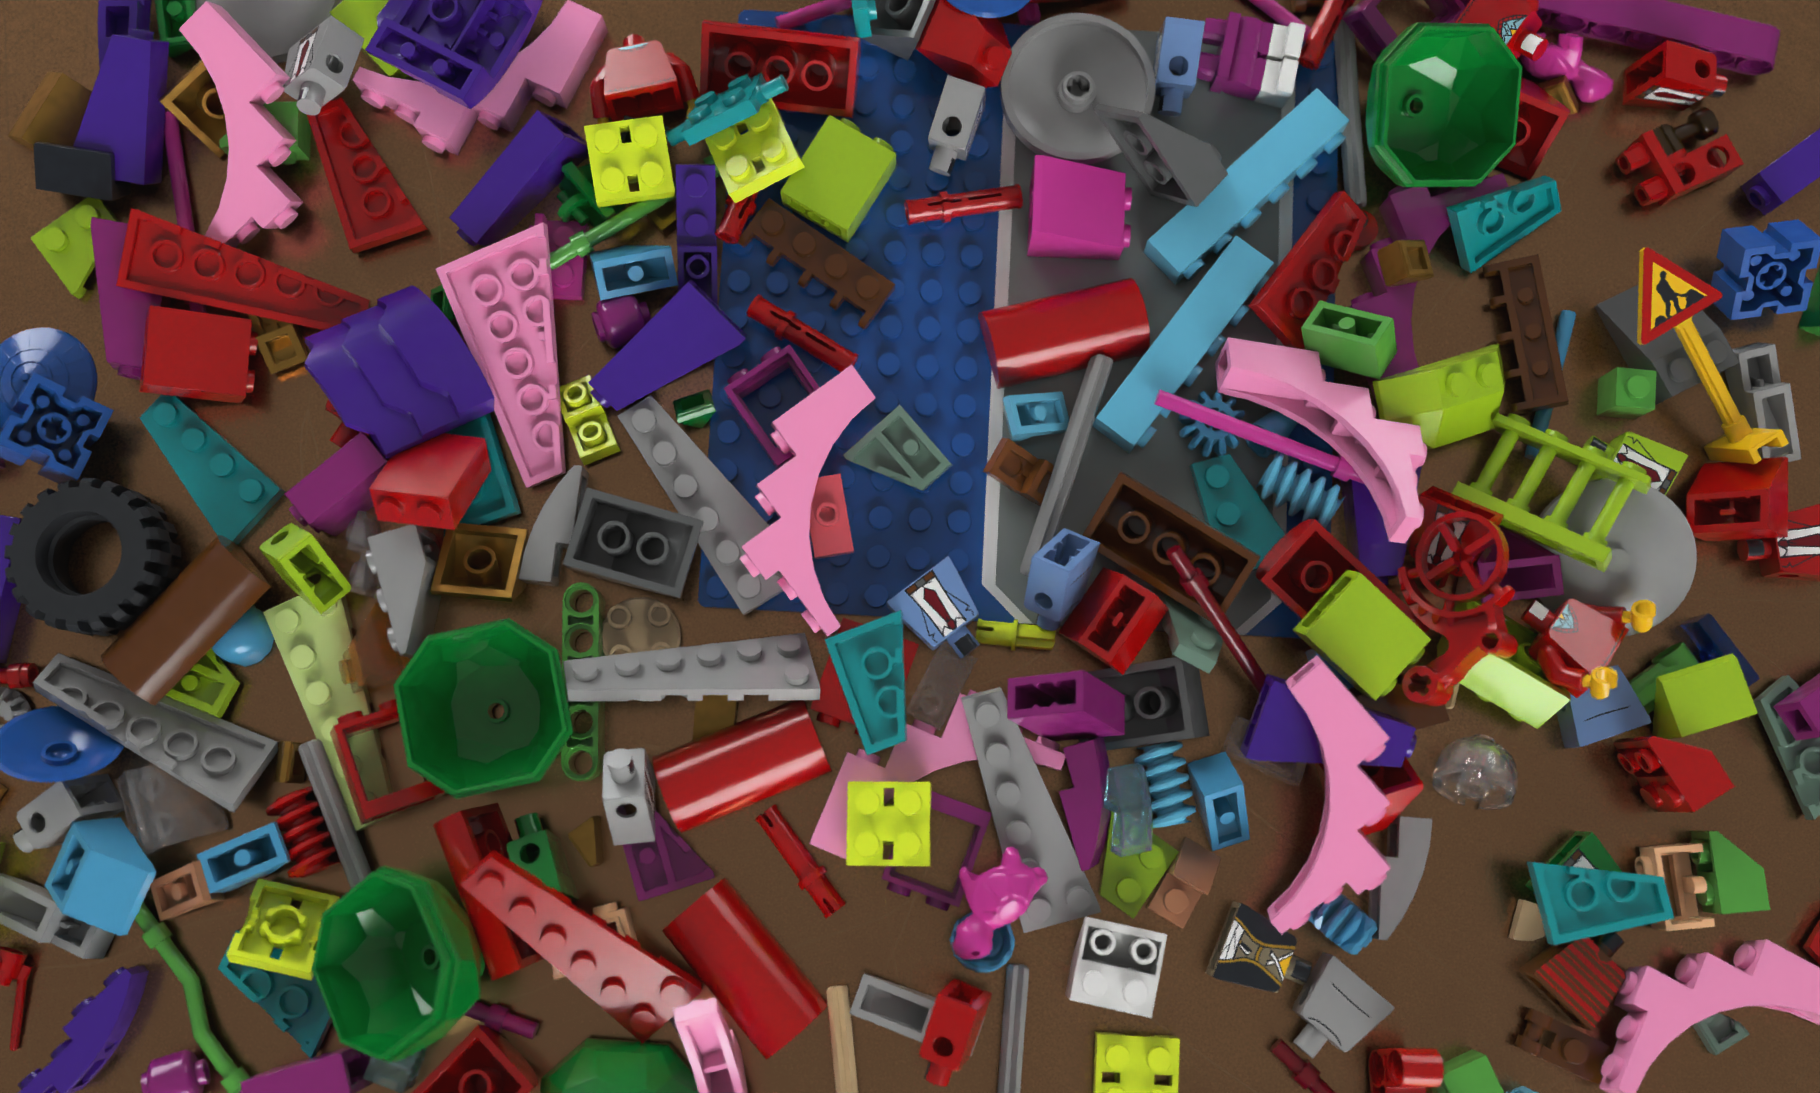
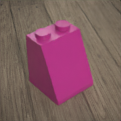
M1035 155L1029 189L1027 256L1119 260L1123 248H1129L1131 240V224H1124L1125 211H1130L1132 203V187H1125L1126 173L1044 155Z

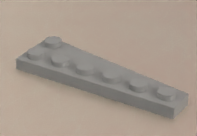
M805 633L563 661L568 701H661L666 695H681L687 697V701H703V695H728V701H744V695H768V701L820 700V685Z

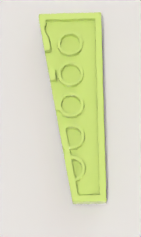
M300 596L264 611L263 614L316 739L322 741L355 830L361 831L395 815L392 814L361 825L330 735L333 726L339 724L337 720L339 717L355 711H362L363 716L371 714L369 705L371 700L368 688H365L360 668L362 663L359 650H356L351 628H353L346 596H343L322 614L318 613ZM378 729L348 737L347 740L368 801L393 793L386 762L381 754L382 746Z

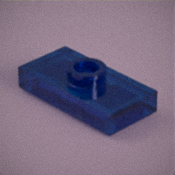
M1711 614L1691 617L1680 625L1700 650L1699 656L1703 662L1733 653L1739 661L1748 687L1760 679L1753 667Z

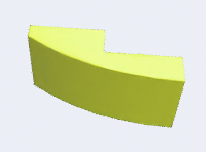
M590 375L560 386L561 412L570 429L577 452L584 466L621 451L603 405L591 394L594 388L588 383L592 379Z

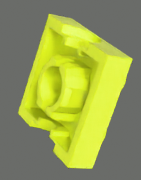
M772 98L769 99V102L761 105L757 114L705 138L727 192L735 204L805 167ZM747 129L749 130L748 132L740 135V133H742L743 131Z
M662 115L584 126L598 208L676 197ZM630 131L632 142L622 143L620 133ZM638 182L640 191L630 192L629 183Z
M848 781L846 866H931V782ZM884 789H894V804L884 805ZM883 844L893 845V860H883Z
M258 878L250 896V905L245 923L240 932L235 933L227 951L228 961L312 981L314 976L312 966L322 913L337 902L340 897ZM293 900L302 902L299 910L291 906ZM274 948L283 949L280 959L270 958Z
M1095 1031L1093 1093H1178L1180 1038L1167 1035L1131 1036L1114 1032ZM1102 1072H1114L1115 1082H1102ZM1155 1075H1168L1169 1085H1154Z

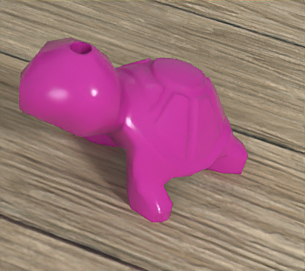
M1537 32V33H1536V34L1540 35V36L1543 37V38L1546 37V34H1545V33H1540V32ZM1565 32V34H1559L1558 44L1548 42L1545 53L1537 61H1533L1522 54L1520 55V60L1525 70L1539 80H1551L1566 75L1568 81L1572 84L1575 95L1582 102H1594L1604 99L1613 90V79L1607 73L1587 65L1581 59L1583 37L1579 36L1578 33Z
M1013 847L1006 848L1003 853L1001 866L991 868L981 875L971 873L967 867L961 868L959 871L960 881L973 914L964 919L956 928L957 935L952 942L955 955L962 959L975 960L982 959L990 954L993 949L992 939L994 930L1017 920L1020 915L1026 912L1035 893L1038 892L1041 886L1047 883L1048 875L1043 868H1030L1025 865L1021 860L1018 849Z

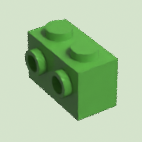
M1319 301L1301 327L1305 350L1319 352L1322 365L1380 379L1397 353L1394 320L1390 317Z

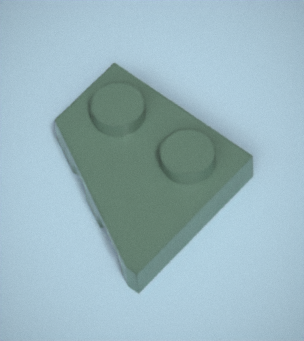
M901 405L897 406L843 454L845 459L922 491L927 489L953 466Z

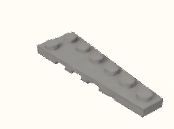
M650 395L619 414L618 418L678 513L704 521L698 544L744 616L783 592L777 583L783 577L779 571L767 580L761 574L753 578L739 559L746 554L741 546L769 525L660 404Z
M57 653L33 681L35 691L234 813L278 752L277 741L166 696L154 706L130 691L112 674L60 653Z
M1001 687L961 697L1002 854L1008 847L1016 848L1025 865L1030 868H1043L1048 875L1047 883L1040 887L1026 912L1019 916L1023 933L1100 913L1099 903L1085 872L1081 871L1076 852L1018 724L1007 719V700Z

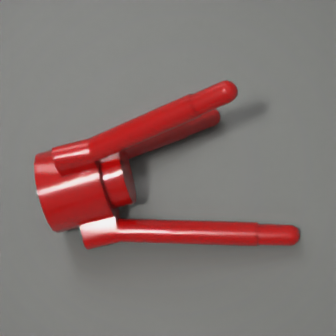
M0 945V985L10 986L12 979H17L9 1046L11 1051H16L19 1047L27 980L33 966L24 964L27 953Z

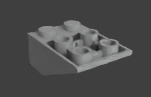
M407 525L367 538L370 550L366 551V559L372 573H377L381 586L376 591L377 599L384 613L388 612L392 626L387 629L390 645L394 651H399V655L408 658L413 657L427 635L433 634L442 596L433 595L430 591L440 555L436 535L419 525Z

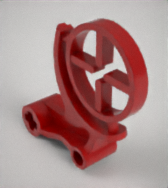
M1452 512L1432 522L1418 542L1415 555L1416 567L1410 569L1404 566L1397 569L1401 591L1411 611L1427 627L1446 637L1449 643L1448 650L1425 666L1412 667L1405 673L1402 679L1403 692L1409 700L1416 703L1436 707L1446 704L1451 699L1454 685L1463 680L1470 669L1482 658L1489 654L1501 658H1510L1518 649L1517 640L1508 633L1502 609L1514 597L1515 590L1510 585L1503 588L1499 586L1509 564L1508 543L1496 524L1472 512ZM1463 520L1480 522L1488 528L1490 532L1464 548L1465 554L1474 557L1496 543V565L1485 583H1483L1473 564L1467 561L1459 563L1456 559L1448 558L1430 571L1428 570L1427 558L1429 548L1439 532L1442 534L1450 550L1460 554L1463 552V547L1451 529L1450 524ZM1460 564L1474 591L1459 595L1448 594L1442 591L1434 582L1456 569ZM1419 577L1430 592L1445 599L1442 610L1432 605L1421 594L1414 578ZM1490 593L1494 595L1488 601L1473 609L1453 611L1455 602L1469 603L1480 600ZM1430 679L1431 684L1428 685L1426 682ZM1428 688L1429 692L1425 693L1424 689Z

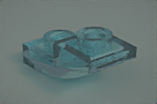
M1134 763L1108 768L1103 807L1114 812L1110 852L1124 857L1151 851L1153 838L1152 804L1144 766Z

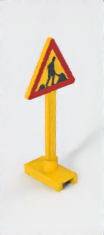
M1641 248L1639 251L1637 343L1639 345H1646L1672 328L1675 329L1723 422L1721 427L1725 434L1703 447L1709 459L1756 464L1762 460L1757 451L1760 447H1784L1789 444L1782 429L1751 428L1746 417L1740 415L1692 321L1693 315L1721 299L1723 296L1722 292L1651 248Z

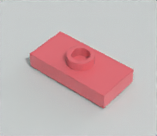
M841 473L822 476L817 479L810 515V534L815 559L854 553Z

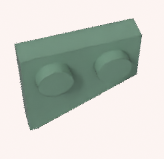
M1158 590L1156 595L1169 609L1161 622L1164 631L1169 636L1168 643L1172 655L1210 674L1217 662L1223 644L1222 638L1210 621Z

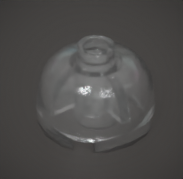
M1476 734L1450 742L1442 749L1433 770L1432 785L1436 791L1445 798L1464 806V797L1472 801H1479L1478 809L1493 810L1510 806L1513 803L1518 787V771L1513 756L1487 735Z

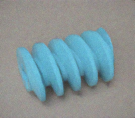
M1279 452L1256 486V488L1260 485L1263 486L1261 498L1265 500L1275 493L1277 494L1275 500L1276 508H1280L1289 501L1288 515L1292 517L1299 511L1304 510L1302 522L1317 518L1318 522L1326 528L1345 498L1338 499L1340 486L1336 484L1328 491H1325L1326 477L1321 476L1315 482H1310L1311 468H1307L1298 475L1296 473L1298 461L1294 459L1288 465L1283 466L1284 454Z
M1180 741L1135 748L1144 750L1143 754L1134 759L1135 764L1147 766L1145 771L1137 775L1138 780L1148 781L1151 784L1140 791L1141 796L1154 799L1153 802L1144 807V812L1157 814V818L1147 823L1148 828H1160L1191 822L1186 820V817L1196 812L1195 806L1183 804L1184 800L1193 796V792L1190 789L1180 788L1182 783L1190 779L1189 774L1176 771L1177 768L1186 763V758L1173 756L1175 751L1183 747V743Z

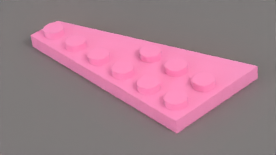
M542 222L436 268L468 349L476 360L493 393L495 414L526 488H532L566 473L548 226Z

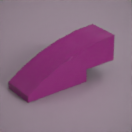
M1104 737L1075 743L1063 748L1074 786L1059 791L1081 871L1089 870L1099 864L1107 838L1111 813V777Z

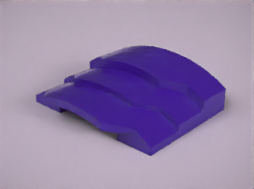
M389 0L376 16L378 29L365 50L367 53L400 69L403 73L436 89L438 93L472 109L488 95L512 64L533 26L543 0Z
M413 285L377 299V306L341 319V323L305 337V343L311 350L305 361V368L323 390L344 425L356 431L368 433L385 459L494 411L493 393L463 339L438 306L425 293Z

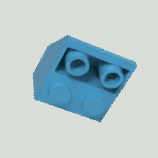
M121 817L73 821L45 883V887L62 914L118 936L128 934L135 917L138 915L140 906L150 885L154 881L157 871Z

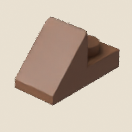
M1184 837L1178 848L1179 853L1162 876L1146 905V908L1184 929L1202 894H1209L1221 857L1187 837Z
M200 860L191 862L155 879L150 885L160 921L177 917L195 908L225 899L223 892L210 894Z

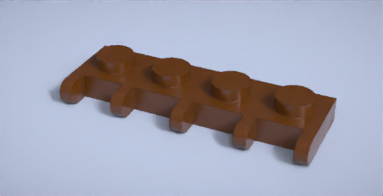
M770 198L767 199L739 238L738 244L744 248L753 238L770 248L772 252L766 259V263L774 267L780 258L783 257L802 270L804 273L797 283L805 289L811 280L815 279L834 292L835 296L829 304L834 310H837L844 300L864 313L858 322V326L863 330L869 326L895 290L893 282Z
M1539 254L1484 266V277L1500 275L1504 295L1489 300L1490 308L1499 309L1507 307L1511 332L1496 336L1497 344L1507 345L1514 343L1518 368L1504 372V378L1506 382L1521 380L1525 402L1510 405L1511 413L1518 415L1568 405L1569 400Z

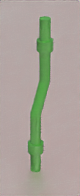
M711 154L703 158V164H715ZM715 164V176L718 178L720 173ZM675 179V180L673 181V183H674V189H675V195H676V179ZM676 197L637 202L586 233L581 230L569 237V243L550 253L551 270L553 271L578 255L580 258H583L595 251L593 246Z
M142 902L139 913L134 919L144 932L141 937L151 950L156 948L183 985L193 1038L222 1076L223 1080L220 1083L228 1093H239L242 1090L240 1082L251 1077L242 1066L238 1068L210 1031L198 975L170 939L173 934L164 922L159 923L145 903Z

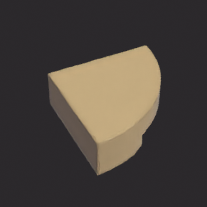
M1518 899L1508 938L1519 941H1532L1544 937L1545 931L1538 904Z

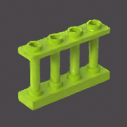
M1496 413L1493 418L1495 431L1501 433L1502 436L1477 481L1471 482L1469 486L1458 481L1452 494L1503 514L1504 517L1499 526L1605 573L1612 560V549L1607 547L1608 542L1605 539L1632 489L1643 494L1648 493L1651 488V477L1646 475L1647 471L1629 461H1623L1622 464L1607 459V454L1594 446L1584 445L1581 448L1568 442L1569 439L1558 431L1546 429L1545 432L1530 427L1531 423L1519 415L1509 413L1506 417ZM1518 440L1539 449V452L1514 498H1508L1507 502L1493 497V492L1490 489ZM1556 456L1577 465V468L1552 514L1546 515L1543 519L1529 513L1531 509L1528 505ZM1596 473L1617 483L1590 532H1584L1582 536L1568 530L1569 525L1566 522L1592 474Z

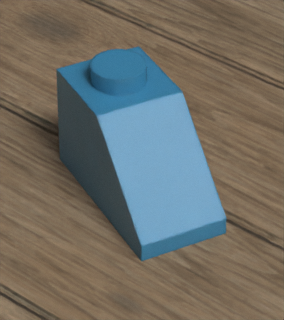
M626 245L589 253L600 300L678 285L670 245Z
M1226 751L1187 763L1191 790L1211 850L1215 851L1250 840L1244 786Z
M272 822L196 855L198 861L200 860L210 894L229 892L258 880V878L270 875L291 861L277 822Z

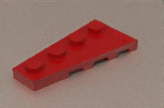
M342 97L326 103L322 106L318 115H307L349 249L354 254L428 230Z
M1345 190L1334 192L1248 305L1286 347L1305 349L1301 327L1318 302H1326L1328 296L1335 293L1340 282L1338 274L1342 264L1349 261L1367 220V216Z

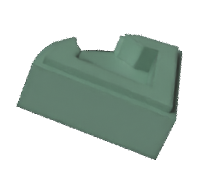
M1720 1013L1692 1025L1708 1052L1713 1055L1721 1053L1750 1035L1740 1022Z

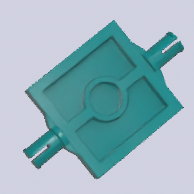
M762 73L752 78L745 74L730 82L728 90L717 95L715 91L702 95L695 100V107L687 115L688 119L685 120V123L666 131L668 142L674 147L676 144L686 140L688 145L691 146L757 114L763 103L765 104L769 102L770 98L789 90L786 79L783 75H779L766 82Z

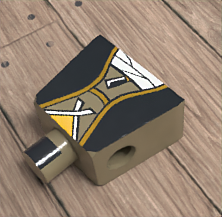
M1232 901L1205 973L1218 980L1277 993L1284 978L1304 985L1310 975L1312 963L1293 955L1298 938L1287 931L1281 935L1270 920L1247 905Z

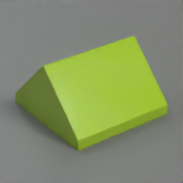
M1733 653L1656 678L1653 736L1664 739L1682 738L1758 714L1739 661Z

